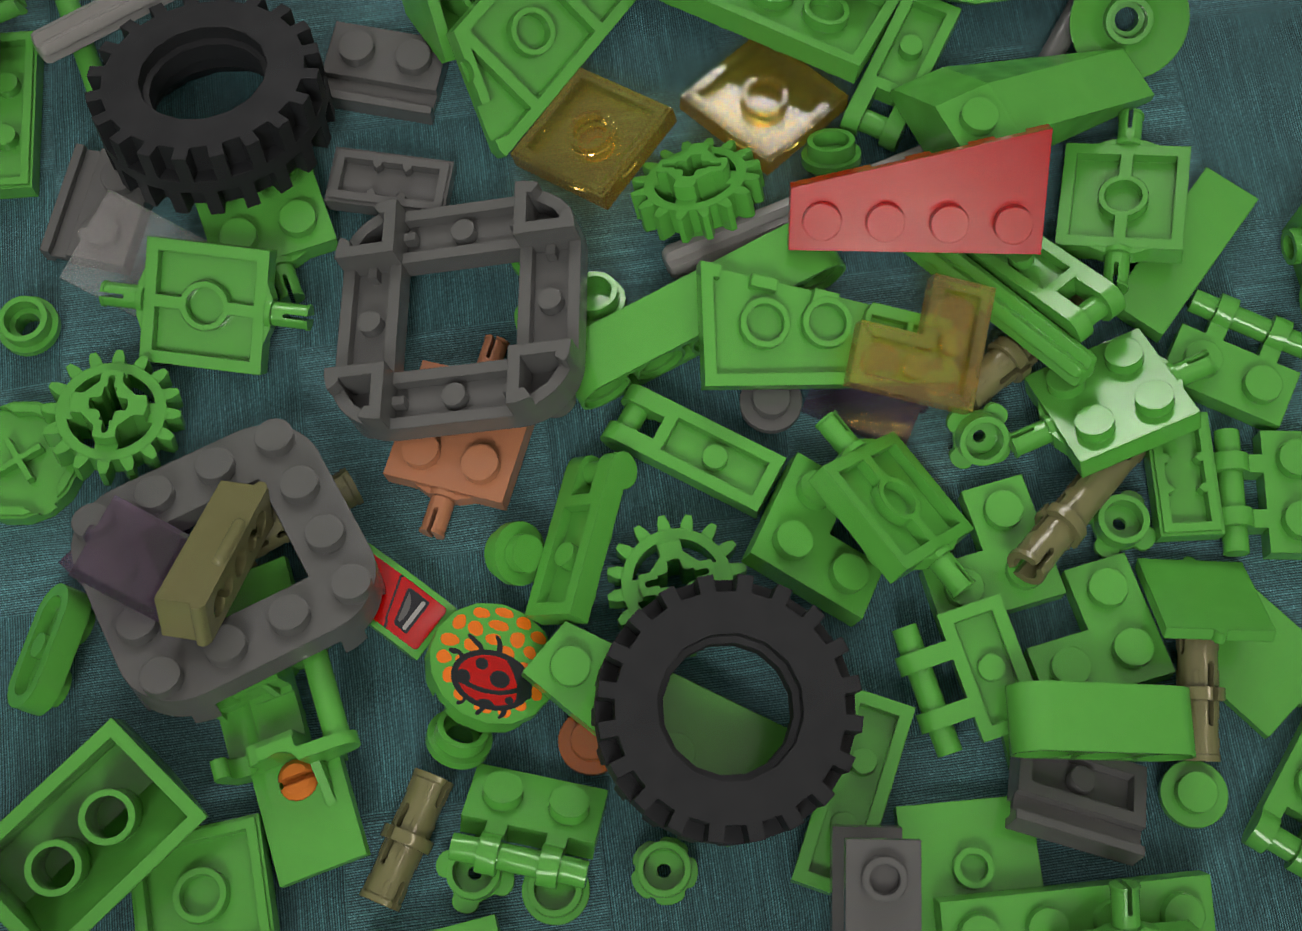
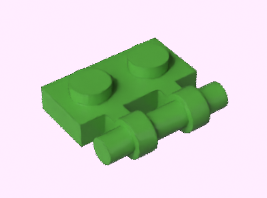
M1196 289L1186 311L1208 320L1204 332L1182 323L1175 333L1165 359L1173 364L1207 349L1209 355L1211 354L1215 360L1217 374L1184 386V390L1196 403L1257 429L1276 431L1281 425L1301 374L1277 362L1282 351L1302 359V332L1293 329V321L1275 315L1271 320L1240 307L1241 300L1222 293L1220 297H1216ZM1228 329L1259 341L1260 344L1256 354L1224 341Z
M1222 428L1213 432L1214 459L1226 532L1222 537L1223 555L1226 557L1249 555V535H1261L1263 559L1302 560V431L1260 430L1252 438L1253 454H1248L1245 451H1241L1240 432L1238 429ZM1244 480H1256L1258 509L1246 506Z
M1000 593L936 615L935 620L943 642L925 647L916 623L891 631L900 657L894 660L901 678L908 676L921 714L915 715L922 735L929 733L937 758L963 750L954 724L970 718L973 719L981 743L1008 735L1005 686L1016 682L1033 681ZM951 661L964 699L946 705L933 667Z
M480 764L476 768L461 813L460 832L479 835L480 837L454 832L449 847L448 859L474 865L473 871L495 877L497 870L535 878V885L556 890L558 883L585 889L590 861L569 857L566 854L593 860L607 806L609 790ZM506 841H507V842L516 843V844L531 846V847H535V848H540V849H542V850H536V849H532V848H527V847H522V846H518V845L508 844V843H506Z

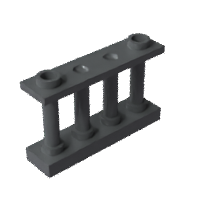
M830 824V931H922L920 839H902V827L899 825Z

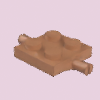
M485 335L477 363L503 360L510 343L499 336H496L495 340L493 335ZM423 360L420 369L445 367L447 365ZM535 425L394 441L383 475L391 483L419 489L430 498L418 531L428 537L433 538L434 535L436 539L443 540L445 539V533L455 505L480 504L507 511Z

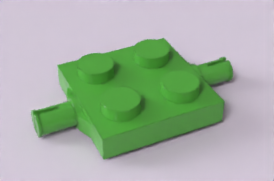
M1125 108L1119 112L1117 139L1098 144L1066 143L1055 244L1075 258L1095 259L1104 262L1103 277L1113 283L1114 275H1118L1117 287L1123 295L1129 290L1130 263L1159 262L1182 264L1191 146H1160L1142 140L1145 115L1143 111L1137 108L1133 110L1131 128H1129L1130 108Z
M299 168L294 169L289 174L293 187L282 194L274 186L268 187L258 192L261 204L247 208L244 198L227 201L225 213L211 215L207 203H195L208 242L277 250L275 288L279 302L291 303L286 285L289 284L296 304L301 303L305 299V293L302 291L295 269L299 268L309 259L336 251L338 241L313 169L309 173Z
M147 236L145 269L138 281V285L104 280L99 292L123 295L99 296L101 306L136 309V316L141 328L139 357L142 355L148 356L150 362L263 375L268 373L270 338L275 327L310 331L314 319L290 316L308 317L314 315L312 304L303 305L278 302L274 286L277 250L164 236Z
M1139 328L1088 349L1096 355V369L1079 386L1070 385L1048 367L1035 371L1025 378L1026 393L1038 410L1040 420L1011 433L1009 432V447L1014 453L1015 458H1019L1021 455L1051 444L1054 448L1068 456L1082 478L1200 429L1201 411L1184 390V386L1217 374L1215 360L1211 354L1209 355V351L1204 349L1195 355L1172 364L1167 359L1158 355Z
M837 410L824 416L815 425V428L820 431L837 452L838 456L835 460L823 465L808 481L824 500L828 510L841 521L861 546L868 560L881 571L890 584L913 570H926L930 568L951 593L953 599L970 588L976 581L971 578L951 551L974 528L895 431L877 439H858L839 416Z

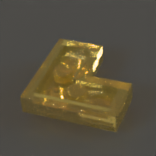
M935 273L927 280L917 333L866 320L859 321L855 324L843 386L962 415L973 412L996 288Z

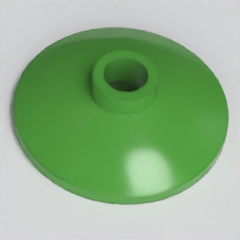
M1073 0L1069 15V33L1072 45L1076 53L1124 48L1142 77H1147L1165 67L1182 47L1190 22L1188 0ZM1129 7L1134 12V22L1128 29L1120 30L1115 24V16L1122 8Z

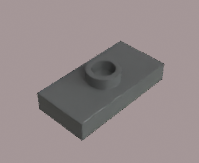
M336 146L324 201L328 210L373 216L379 214L374 205L394 198L398 199L405 211L448 206L451 202L457 172L454 161Z

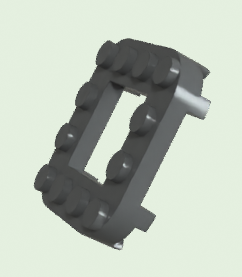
M524 180L515 181V191L512 197L405 211L398 199L394 198L374 205L379 214L361 226L350 241L340 238L334 257L344 271L335 367L324 368V381L326 389L333 396L338 407L363 436L382 441H404L521 428L538 424L549 418L563 417L573 409L576 403V393L583 380L586 364L588 246L585 235L571 207L554 194L542 191L538 182ZM520 262L517 344L508 345L507 359L404 371L411 276Z
M279 418L269 419L258 426L239 430L118 486L99 497L95 502L80 507L74 513L71 520V527L74 531L71 542L72 560L123 678L148 711L152 709L158 713L174 717L192 716L196 724L222 716L217 705L218 702L339 642L342 643L346 653L358 647L368 638L365 629L374 619L379 609L382 595L386 594L384 581L373 552L319 451L305 435L293 430L287 421ZM221 480L251 485L257 482H265L269 490L270 503L308 578L226 617L213 642L207 646H198L196 640L163 636L154 600L161 584L151 564L152 560L147 548L195 526Z

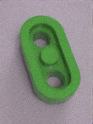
M59 583L51 588L43 598L9 682L7 699L10 707L35 716H42L51 707L56 708L65 700L72 683V674L69 670L79 645L86 641L95 623V612L91 609V603L86 592Z

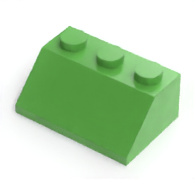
M110 718L0 821V922L9 931H91L209 817L171 767L125 720Z

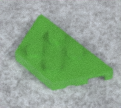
M475 0L446 36L490 151L497 159L506 157L636 0Z

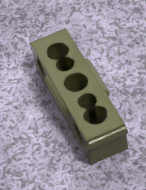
M221 480L154 597L163 636L196 640L197 645L201 647L213 642L274 524L269 490L265 482H257L251 485ZM251 531L257 533L255 536L250 535Z

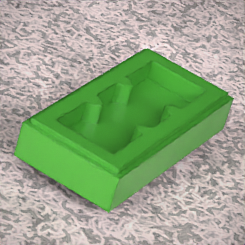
M1201 412L1200 429L1146 451L1144 456L1152 523L1156 533L1155 543L1219 540L1226 534L1208 412Z

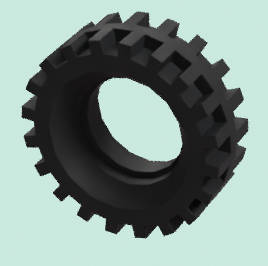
M183 0L184 6L169 11L166 10L162 3L150 7L152 19L142 25L137 24L131 19L120 26L124 39L119 44L105 41L98 50L105 66L89 67L87 79L93 91L85 92V100L114 170L118 171L122 183L130 192L139 187L145 202L155 207L165 197H169L176 213L189 214L194 203H207L211 215L223 214L226 210L227 201L244 198L247 208L259 205L261 201L258 192L274 186L282 194L293 187L289 174L294 169L299 168L309 173L317 165L312 147L328 148L332 138L328 123L335 122V110L317 42L314 43L311 29L304 20L295 24L292 10L281 3L270 12L265 0H247L245 3L235 2V0H215L201 3L199 0ZM218 72H252L264 77L262 83L249 99L225 113L205 119H177L156 111L157 106L164 97L187 82Z
M713 574L697 577L692 584L677 589L673 585L660 592L655 600L643 609L639 608L628 619L610 646L594 685L596 686L594 706L591 710V726L595 727L598 743L596 752L601 766L605 765L616 785L614 790L622 800L626 799L643 815L641 819L648 824L665 829L677 835V839L691 843L700 842L716 844L717 846L752 843L766 840V838L782 832L791 831L805 823L803 819L817 808L824 807L835 795L832 789L841 775L850 772L856 758L850 755L854 736L862 733L864 716L856 715L855 694L862 691L859 675L850 676L842 656L849 651V648L842 636L833 640L820 623L825 615L814 605L806 610L791 600L790 595L793 590L777 584L773 589L753 584L754 576L738 574L734 580H714ZM735 646L757 654L776 670L788 693L790 721L782 745L766 764L746 774L719 775L696 767L675 748L664 724L663 697L671 674L685 658L707 647Z

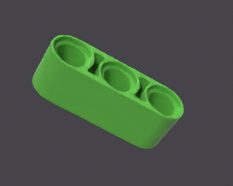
M1057 680L1023 681L1005 686L1011 757L1135 762H1169L1196 758L1189 687Z

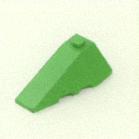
M1124 48L942 67L891 89L889 96L923 151L934 153L968 145L967 142L991 136L1000 138L1026 132V128L1049 124L1053 128L1051 144L1053 146L1117 117L1119 112L1125 108L1133 110L1150 102L1155 95Z

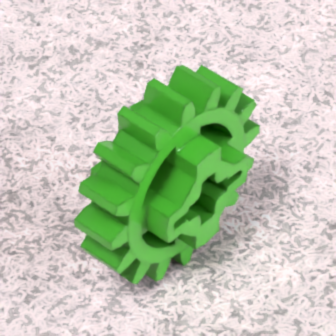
M707 138L703 143L691 144L689 141L682 142V151L674 154L671 151L662 150L659 163L645 162L642 165L644 175L633 177L632 179L634 191L630 194L637 219H641L643 229L646 232L657 229L659 239L664 241L675 233H680L682 243H688L696 236H704L707 240L714 239L715 229L720 227L734 231L738 229L736 218L738 216L752 218L755 215L753 204L764 202L765 199L762 188L765 186L759 159L754 160L752 149L749 147L737 151L734 140L727 141L721 147H715L713 138Z
M116 350L112 363L103 364L96 352L89 355L90 368L82 371L71 363L66 366L71 379L67 385L60 382L50 383L48 387L56 402L41 404L40 411L48 424L42 428V433L49 447H55L52 451L62 467L73 463L78 479L85 481L92 475L94 470H97L104 486H111L116 472L125 471L127 478L131 481L138 478L137 467L146 464L153 470L161 467L157 455L160 450L176 453L179 447L172 432L185 430V420L182 411H179L184 406L178 388H171L173 385L169 372L165 368L153 373L148 356L142 355L133 365H130L127 362L124 351ZM136 388L144 392L154 403H149L147 395H135L132 389ZM73 432H79L82 439H93L95 442L94 448L80 442L73 435Z
M685 514L680 528H671L665 515L658 516L656 533L650 535L646 529L638 525L633 528L637 545L632 548L619 543L615 548L616 557L624 564V567H609L607 569V580L611 584L622 588L607 594L609 608L626 609L617 619L618 627L622 630L628 619L639 608L643 609L655 600L660 592L669 588L668 577L679 575L682 584L686 585L692 584L697 577L712 574L714 580H734L738 574L746 575V564L729 563V560L735 554L736 543L733 540H729L717 545L714 542L717 525L712 522L699 533L693 531L692 515ZM682 547L702 554L707 560L699 561L685 553ZM657 552L658 560L651 571L638 575V580H634L642 563Z

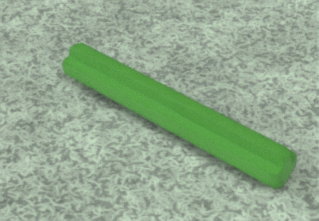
M903 252L1070 385L1079 386L1094 373L1097 361L1094 353L965 253Z

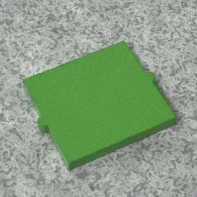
M1189 556L1184 557L1183 560L1137 558L1135 571L1163 638L1212 640L1216 644H1224L1226 640L1274 642L1277 631L1242 562L1201 561Z
M1257 591L1277 631L1274 642L1226 640L1224 644H1219V687L1226 688V701L1224 703L1261 737L1267 739L1296 707L1302 708V629Z

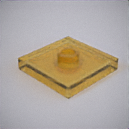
M749 39L680 95V110L722 142L726 143L729 140H734L737 151L747 147L751 148L754 160L759 159L762 172L768 176L805 145L810 134L825 128L846 110L849 95L804 62L776 52L767 46Z
M580 67L510 154L517 167L608 210L675 125L677 119L673 108Z

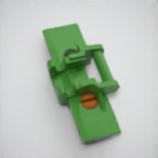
M282 556L250 569L226 617L295 584L289 559ZM329 648L217 703L222 716L216 719L220 721L229 759L220 757L209 762L214 782L222 785L236 786L253 782L280 888L291 886L371 855L345 761L349 760L347 753L359 748L361 742L357 730H350L328 654ZM305 669L323 737L313 741L295 679L299 670Z

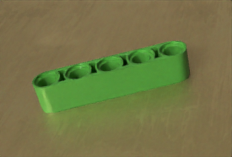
M788 223L711 262L722 265V269L746 275L757 273L777 278L779 283L808 290L815 288L824 290L828 288L846 270V265L837 251L788 250ZM696 270L586 327L585 372L576 393V398L584 410L601 407L625 395L630 384L642 386L700 355Z

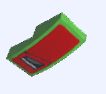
M368 543L377 562L386 594L382 595L379 609L369 626L412 660H418L429 646L438 626L457 608L405 568Z

